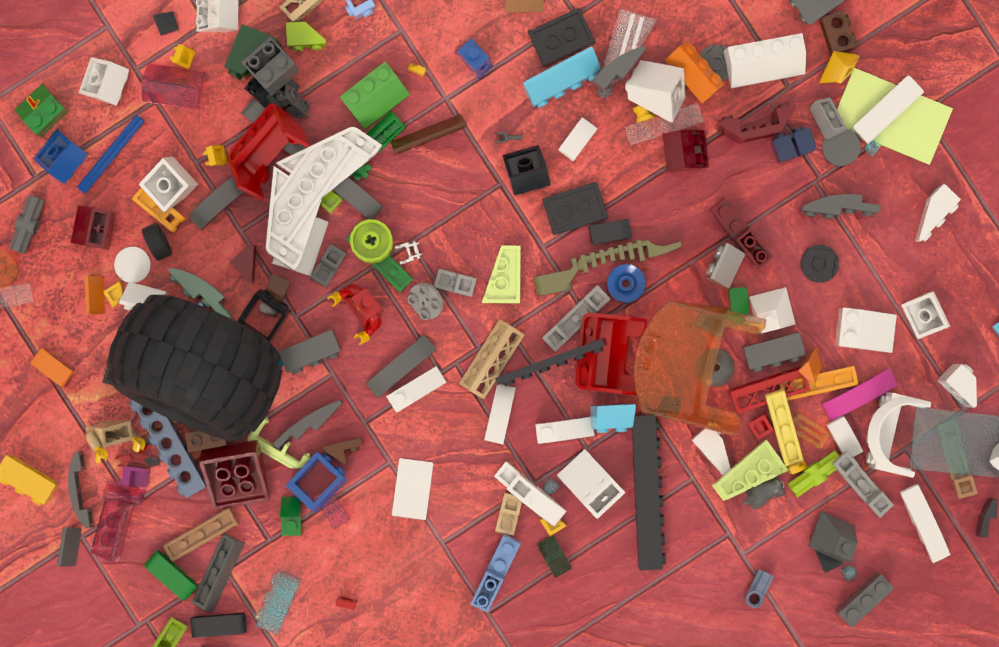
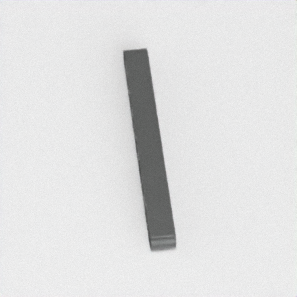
M253 98L241 114L254 123L266 108ZM288 142L283 149L293 155L306 149V147L299 143L292 145ZM346 178L333 189L367 219L373 220L383 208L380 203L350 178Z

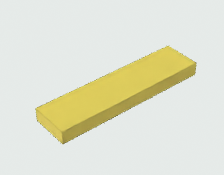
M784 389L765 394L783 463L785 466L804 461Z

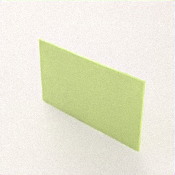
M854 68L837 108L846 128L854 132L853 126L897 85ZM920 96L872 141L930 165L953 108Z

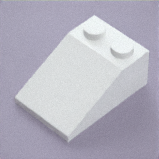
M839 308L835 346L892 353L897 315L852 308Z

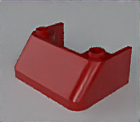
M274 103L266 107L231 149L228 156L238 189L261 201L264 199L261 186L269 178L267 166L288 142L292 145L299 143L306 148L310 146L303 128L281 107Z

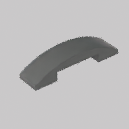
M232 176L201 202L188 216L202 230L220 212L246 192L238 189L234 176Z
M425 335L422 336L370 379L366 385L379 398L437 349Z
M78 451L74 453L70 463L68 488L73 509L82 525L88 529L94 527L92 509H84L78 471L86 469L83 451Z

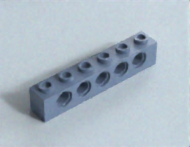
M131 400L130 406L135 413L138 412L140 416L139 422L143 429L147 428L151 444L157 446L160 460L163 463L166 462L169 468L167 469L169 476L172 480H176L178 484L176 488L179 494L188 498L206 488L203 474L191 453L188 452V448L174 422L154 411L148 415L145 412L144 406ZM156 421L162 423L163 428L161 431L155 430L154 423ZM166 437L172 441L170 448H166L163 444ZM175 454L181 457V463L179 465H176L173 462V456ZM184 471L189 472L191 475V479L188 482L182 478Z

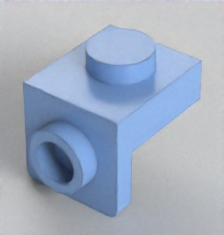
M346 0L348 5L345 8L350 17L354 15L356 20L362 16L364 18L369 17L374 13L373 10L376 9L372 0H368L355 8L350 0Z

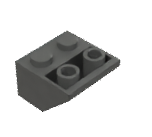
M271 37L241 62L271 96L300 72L297 65Z

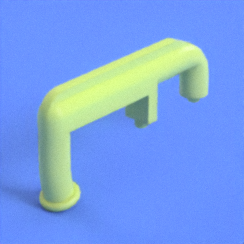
M266 416L257 430L250 432L247 438L248 442L258 440L261 452L289 468L301 469L311 458L309 453L304 454L299 461L286 453L290 446L289 441L283 449H278L271 442L259 436L263 426L269 423V419Z

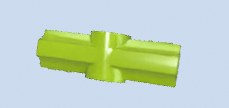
M832 451L820 461L810 464L803 470L802 474L788 483L789 488L796 497L801 496L813 486L820 485L828 479V475L836 471L832 464L839 457L836 451Z

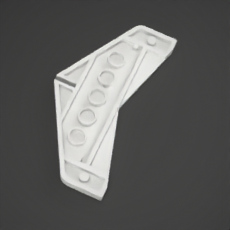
M350 127L277 162L276 165L287 171L290 175L288 176L274 166L266 239L267 253L295 271L301 262L322 198L374 157L382 145L358 128Z

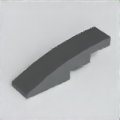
M343 401L333 402L302 418L286 430L273 445L280 449L291 436L298 440L310 427L317 431L342 405Z

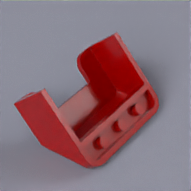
M598 313L585 314L581 321L579 347L604 337L608 345L603 346L604 350L593 354L590 351L585 353L586 357L577 360L576 386L582 390L639 396V379L636 376L625 375L629 337L643 336L646 331L647 319Z

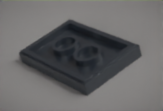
M580 8L527 32L543 67L595 43Z
M597 182L542 199L553 236L608 219Z

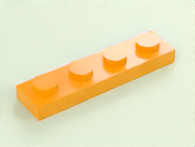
M850 366L819 373L814 383L808 380L809 391L788 397L787 401L859 385L855 367ZM802 377L794 379L791 387L795 389L803 388ZM779 384L780 390L784 389L785 391L786 386Z

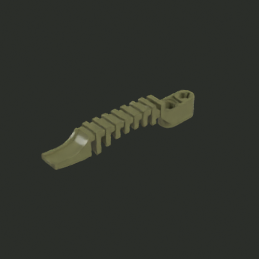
M637 240L634 244L630 242L626 243V246L618 245L615 249L613 247L608 248V251L599 250L596 254L595 252L589 253V256H585V254L580 255L578 262L576 258H572V268L570 270L534 277L537 296L573 289L571 280L577 271L583 270V274L588 273L587 263H591L592 268H597L596 259L600 258L602 265L606 263V256H609L610 262L616 261L615 254L618 253L619 261L625 259L624 252L627 251L629 261L635 259L633 249H637L639 262L645 261L644 246H646L648 258H652L681 247V241L667 246H658L649 240L642 242Z

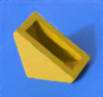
M834 51L819 83L838 82L841 84L852 73L860 56Z

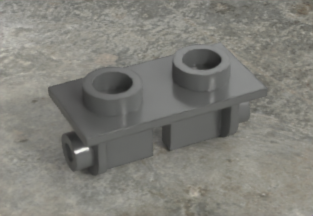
M286 83L285 90H280L276 93V99L284 107L287 106V110L294 117L302 118L305 116L309 119L310 106L308 101L303 99L294 88H291Z

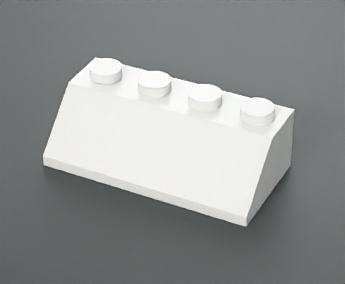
M802 33L731 46L723 51L731 88L805 75L806 49Z

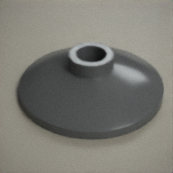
M714 348L704 351L696 362L697 376L708 386L717 387L726 384L734 372V363L731 356L721 349ZM714 364L719 365L718 371L712 369Z

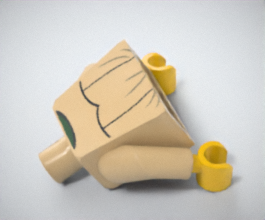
M105 420L86 427L85 438L92 450L96 452V463H100L101 458L107 462L108 451L103 448L125 441L134 442L132 449L135 452H139L140 449L144 450L146 441L143 438L137 437V434L132 430L131 420Z

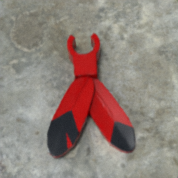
M149 438L145 439L144 450L140 449L139 452L133 450L131 454L115 457V459L121 457L124 461L123 464H118V467H122L130 462L156 466L161 461L155 456L144 454L153 446Z

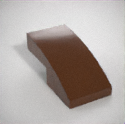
M272 274L266 290L276 300L284 301L283 299L291 282ZM261 301L258 311L277 318L279 312Z

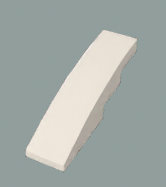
M915 484L901 491L900 494L910 519L916 527L921 542L925 545L930 560L935 563L949 556L950 552L919 485Z

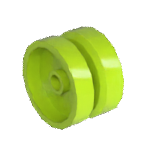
M368 219L361 221L354 227L350 236V245L352 251L360 260L365 263L375 264L382 262L390 255L393 249V238L390 230L384 223ZM375 239V245L369 244V240Z

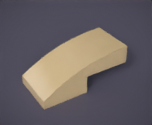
M504 493L495 529L496 533L514 536L522 501L516 496Z

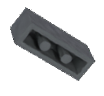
M330 330L278 352L281 355L286 372H292L294 375L304 371L302 368L304 366L310 365V367L321 364L320 360L326 357L328 360L338 357V353L342 350L334 330Z
M800 332L742 347L747 370L753 369V372L765 370L764 366L769 364L772 367L783 365L782 361L790 359V362L801 360V356L806 355Z
M876 572L845 600L835 612L852 628L881 602L894 587L882 574Z

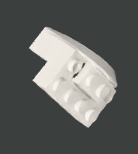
M886 392L884 395H881L879 400L880 408L873 413L869 424L866 442L870 451H868L866 456L867 467L913 478L915 472L911 471V469L896 466L889 461L901 406L910 405L925 409L931 406V402Z

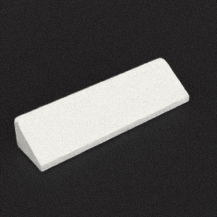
M908 75L853 126L855 134L869 144L924 93L923 89Z

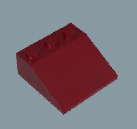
M258 440L201 451L199 463L213 510L270 500L263 456Z

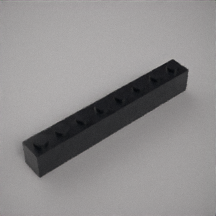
M654 414L635 415L632 427L638 569L640 571L663 570V565L666 564V555L662 553V545H665V535L661 534V526H664V515H660V507H663V496L659 495V488H662V476H658V468H661V457H657V449H660V438L656 436V430L660 429L659 418H656Z

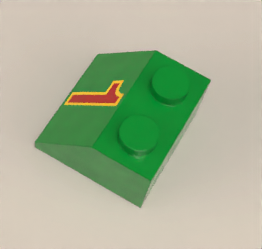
M41 84L15 109L22 121L35 135L41 138L69 112L44 84Z

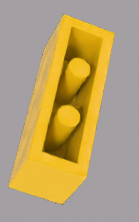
M12 454L6 455L0 464V483L7 486L9 484L12 485L17 493L21 495L27 494L32 497L31 501L38 505L48 504L60 485L59 482Z

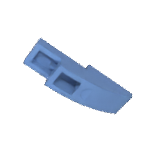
M503 534L470 605L488 613L519 549L520 541Z

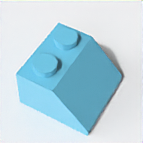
M636 404L590 406L591 429H597V433H606L611 428H616V432H626L627 428L633 427Z

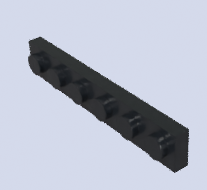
M604 337L495 378L497 385L503 383L504 386L515 383L514 379L521 377L524 380L532 377V372L539 371L541 374L549 371V366L556 364L557 367L568 364L567 360L574 357L576 361L586 357L585 353L592 351L593 354L604 350L603 346L608 345L606 338Z

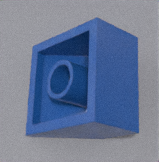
M56 129L33 159L47 173L65 184L73 176L78 166L85 161L88 154L61 131Z

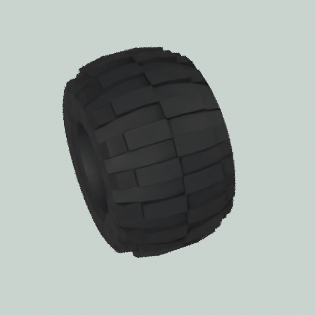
M155 294L149 295L144 303H136L125 316L110 346L106 363L107 367L111 369L108 378L109 382L124 396L187 427L230 441L243 440L248 431L255 432L266 418L275 399L283 372L278 365L281 355L277 349L253 330L196 303L174 296Z

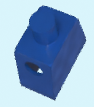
M472 38L455 51L478 79L493 67L488 55Z

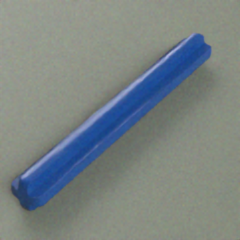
M134 116L79 183L77 188L81 192H88L143 125L144 120L140 116Z

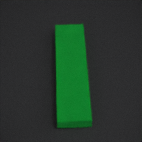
M351 234L346 238L349 243ZM370 239L368 243L372 246L375 245L374 240ZM390 255L382 262L370 263L400 293L414 280Z

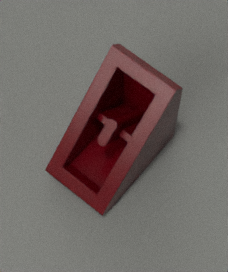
M255 244L247 246L230 261L248 283H254L257 248Z

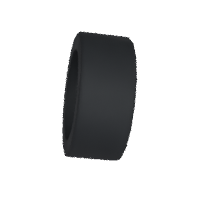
M156 222L142 229L144 240L157 261L172 255L168 240Z

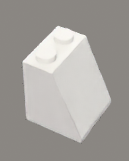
M640 60L637 67H634L630 80L628 79L625 85L628 99L665 120L673 122L686 98L684 68Z

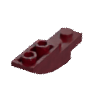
M725 197L709 209L718 220L719 225L757 269H760L773 258L754 231L747 226Z

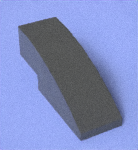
M641 46L620 55L597 74L592 80V84L604 92L615 77L622 82L646 48Z

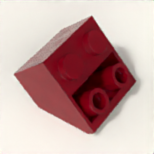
M677 130L662 134L667 172L709 168L704 130Z
M78 205L71 243L109 250L116 213Z

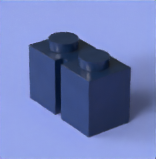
M802 126L793 129V134L786 136L785 133L774 136L775 140L770 143L778 164L817 150L810 128L804 129Z

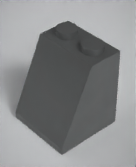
M789 0L792 7H797L801 14L799 16L805 24L808 23L809 26L847 1Z

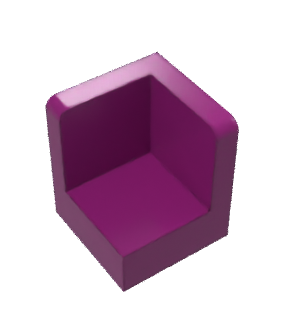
M124 465L121 485L148 486L150 468Z

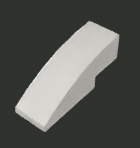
M503 384L497 385L484 440L499 444L504 443L516 387L504 386Z

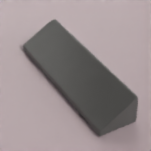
M223 533L192 600L193 604L204 611L213 612L244 547L245 543Z

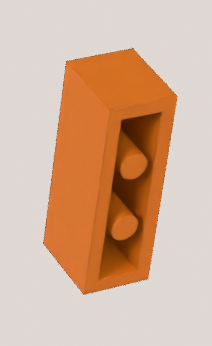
M688 41L680 45L665 59L670 66L684 68L685 85L701 103H704L725 85L721 77L709 67L708 62L697 53L696 48Z

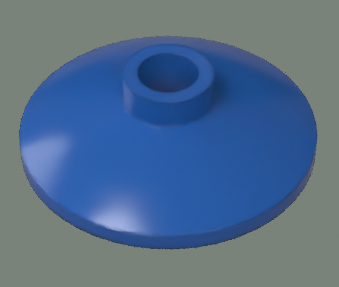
M623 264L614 268L607 280V287L611 296L624 303L637 300L643 294L646 285L645 277L641 270L630 264ZM624 280L629 281L628 287L622 285Z

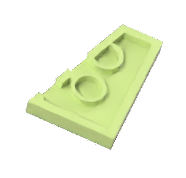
M501 246L482 303H520L521 246Z

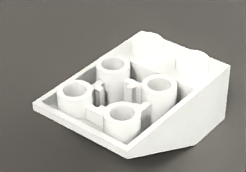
M585 449L557 474L562 482L597 519L625 494L623 489Z

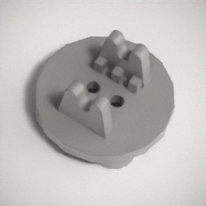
M418 283L413 286L407 300L419 314L420 318L428 320L439 316L443 310L444 300L438 290L428 283Z

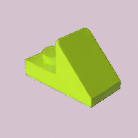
M171 617L152 647H176L188 626Z

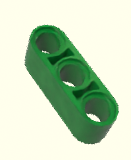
M156 550L144 563L145 568L183 601H186L198 588V584L159 550Z

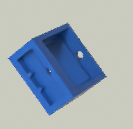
M316 452L285 485L315 513H318L348 480L344 476L346 472L339 465L335 467L331 463L333 459L325 452L323 454ZM320 460L337 478L315 501L298 483Z

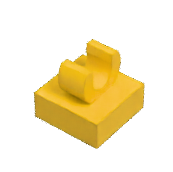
M178 44V46L173 48L176 50L174 57L170 56V59L173 63L189 69L196 52L184 45Z
M224 145L206 147V151L203 153V155H208L209 162H206V165L223 166L228 164Z

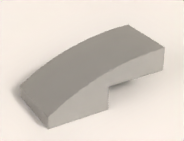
M437 269L433 287L472 297L477 278Z

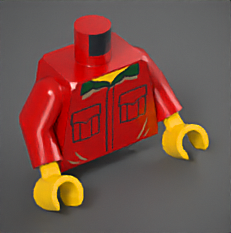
M351 284L339 292H334L327 298L334 299L335 303L332 306H336L344 299L364 327V331L354 336V339L361 338L359 345L369 341L370 336L382 325V309L366 287L360 288L356 284Z

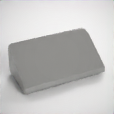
M830 97L816 100L809 109L825 139H830L847 130Z

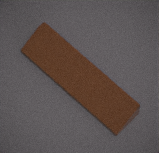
M459 114L393 140L391 145L395 155L464 129L466 128V123L463 116Z

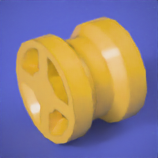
M642 106L633 108L634 113L637 114V123L655 118L654 113Z

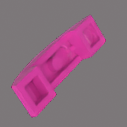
M890 368L841 395H837L822 403V406L830 421L883 395L896 387L898 383Z

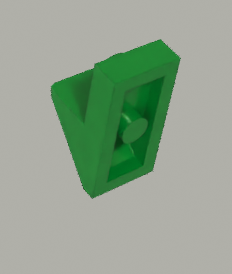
M281 497L280 518L282 536H301V500L298 497Z

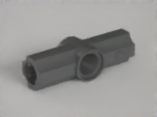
M28 195L24 209L15 222L16 230L9 249L26 254L32 236L36 234L39 228V217L45 200Z

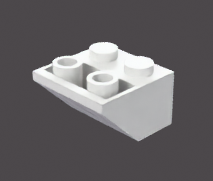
M196 0V32H231L238 30V0Z
M129 282L119 304L124 305V309L131 310L136 303H144L149 295H169V292Z

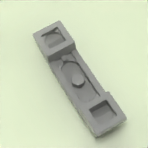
M597 285L542 339L556 352L581 328L583 316L587 313H596L610 298Z
M847 450L832 463L845 481L879 518L894 506L888 497L879 490L860 468L859 464Z

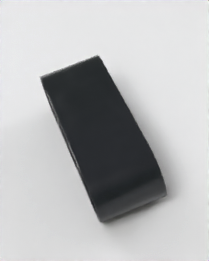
M246 613L190 617L192 638L247 633Z

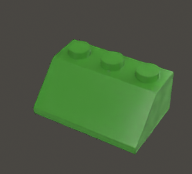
M384 62L341 95L340 98L361 126L367 129L410 94L388 64Z

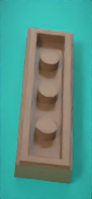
M229 507L163 545V548L171 562H174L238 525L239 522Z

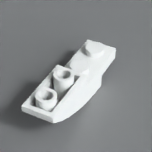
M505 462L494 477L506 486L508 491L553 526L567 512L509 462Z

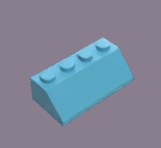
M591 46L523 82V90L533 108L536 106L542 108L549 104L548 100L553 97L559 99L565 95V91L570 88L576 90L582 86V82L587 79L590 82L597 76L602 69L593 47Z

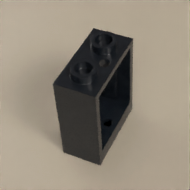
M260 289L255 292L237 322L272 343L292 310L288 308L289 306L285 302L273 298L269 291ZM259 299L282 314L268 337L245 322Z

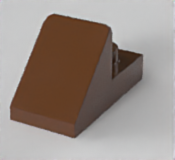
M361 437L323 446V449L347 465L348 460L345 449H348L349 452L360 450L359 446L364 444Z

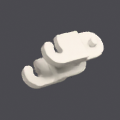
M412 241L413 244L410 245L407 242L395 246V249L406 247L409 259L399 262L400 265L414 261L415 257L419 259L423 255L419 253L417 247L419 242ZM412 246L416 254L413 256L411 255L409 247Z

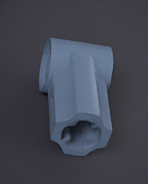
M758 569L748 591L744 594V601L748 606L757 608L762 605L763 598L774 576ZM753 593H756L758 596V601L755 604H751L749 601V596Z

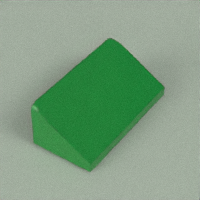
M389 111L366 134L382 145L378 151L379 153L406 126L392 111Z
M747 287L729 288L731 327L750 326Z

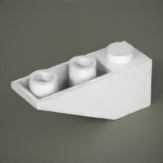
M945 184L940 185L927 198L915 238L916 242L922 240L925 242L933 234L931 230L935 226L937 228L940 227L946 220L944 217L948 213L952 214L959 207L957 203L961 199Z

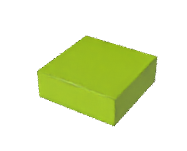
M331 190L322 198L320 205L332 214L344 199Z

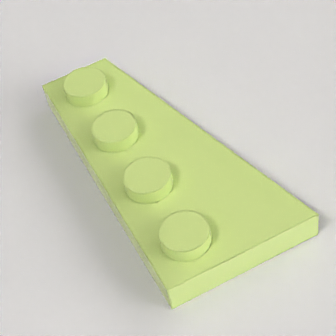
M764 440L712 486L721 499L725 501L789 470L770 443Z

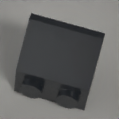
M539 145L502 155L514 196L551 185Z

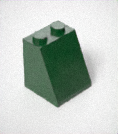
M242 24L224 67L232 78L240 81L242 78L248 80L252 74L241 62L269 37L280 47H282V44L278 38Z

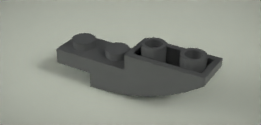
M840 194L812 201L802 206L799 212H804V216L816 217V214H820L825 219H835V216L841 215V210L845 214H855L856 211L862 212V216L874 217V214L880 213L881 205L862 203V195Z

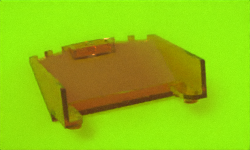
M668 301L649 322L636 354L634 368L635 390L642 412L737 437L741 423L740 416L733 411L706 405L724 328L729 327L758 334L765 329L767 319L731 311L729 308Z

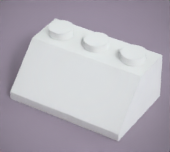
M315 218L301 262L295 270L296 272L308 276L312 275L329 223L328 221ZM273 259L272 264L290 269L277 259Z

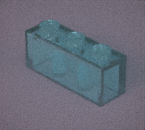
M282 570L278 574L273 575L270 582L273 587L270 592H266L262 601L265 603L263 610L259 609L255 617L257 627L276 635L279 633L302 579Z

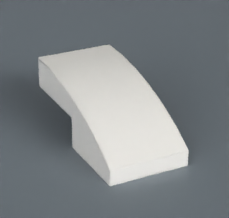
M582 117L558 151L574 161L598 128Z
M844 416L827 424L830 434L842 454L847 450L854 457L863 452Z

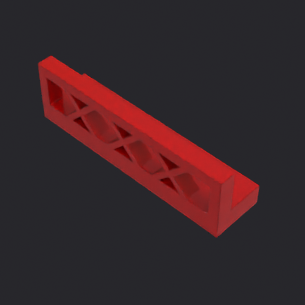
M801 366L728 389L736 413L739 414L766 405V399L763 401L755 399L757 392L764 390L771 393L778 384L786 386V398L809 391L808 380L799 372ZM802 377L803 388L795 389L791 387L794 379ZM742 396L750 398L747 406L739 408L736 398Z

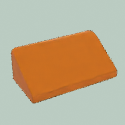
M85 276L86 314H104L103 277Z
M814 348L806 356L799 369V372L811 383L816 381L823 367L817 348Z

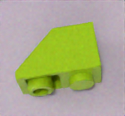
M306 22L286 23L287 46L292 51H304V48L322 50L323 47H327L326 40Z

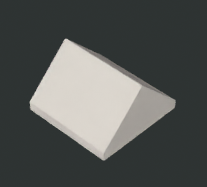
M934 291L922 294L902 304V308L917 339L950 327Z

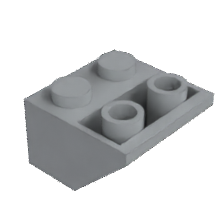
M728 243L717 247L713 256L716 259L714 263L709 264L705 272L708 275L706 280L729 289L745 253Z

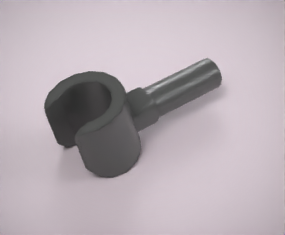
M505 132L494 133L500 135V140L494 141L495 143L522 139L521 135H507Z

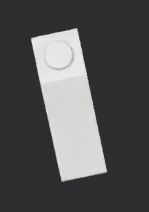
M436 366L386 397L397 413L445 384L446 381Z
M591 417L535 424L538 444L595 436L594 429H591Z
M707 424L691 440L717 470L724 475L731 468L723 439L719 436L721 431L715 425L711 427Z

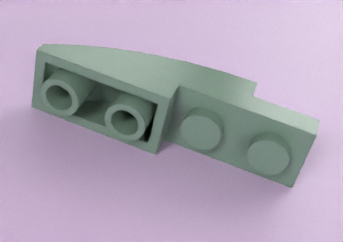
M174 268L168 270L171 273L169 277L175 284L180 283L184 289L182 291L189 299L191 297L198 299L202 296L201 301L208 308L211 306L217 313L230 319L233 318L230 312L221 304L226 297L213 285L189 272Z

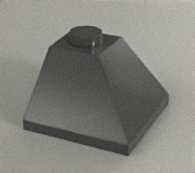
M820 511L808 547L840 562L852 561L858 544L855 526L824 511Z

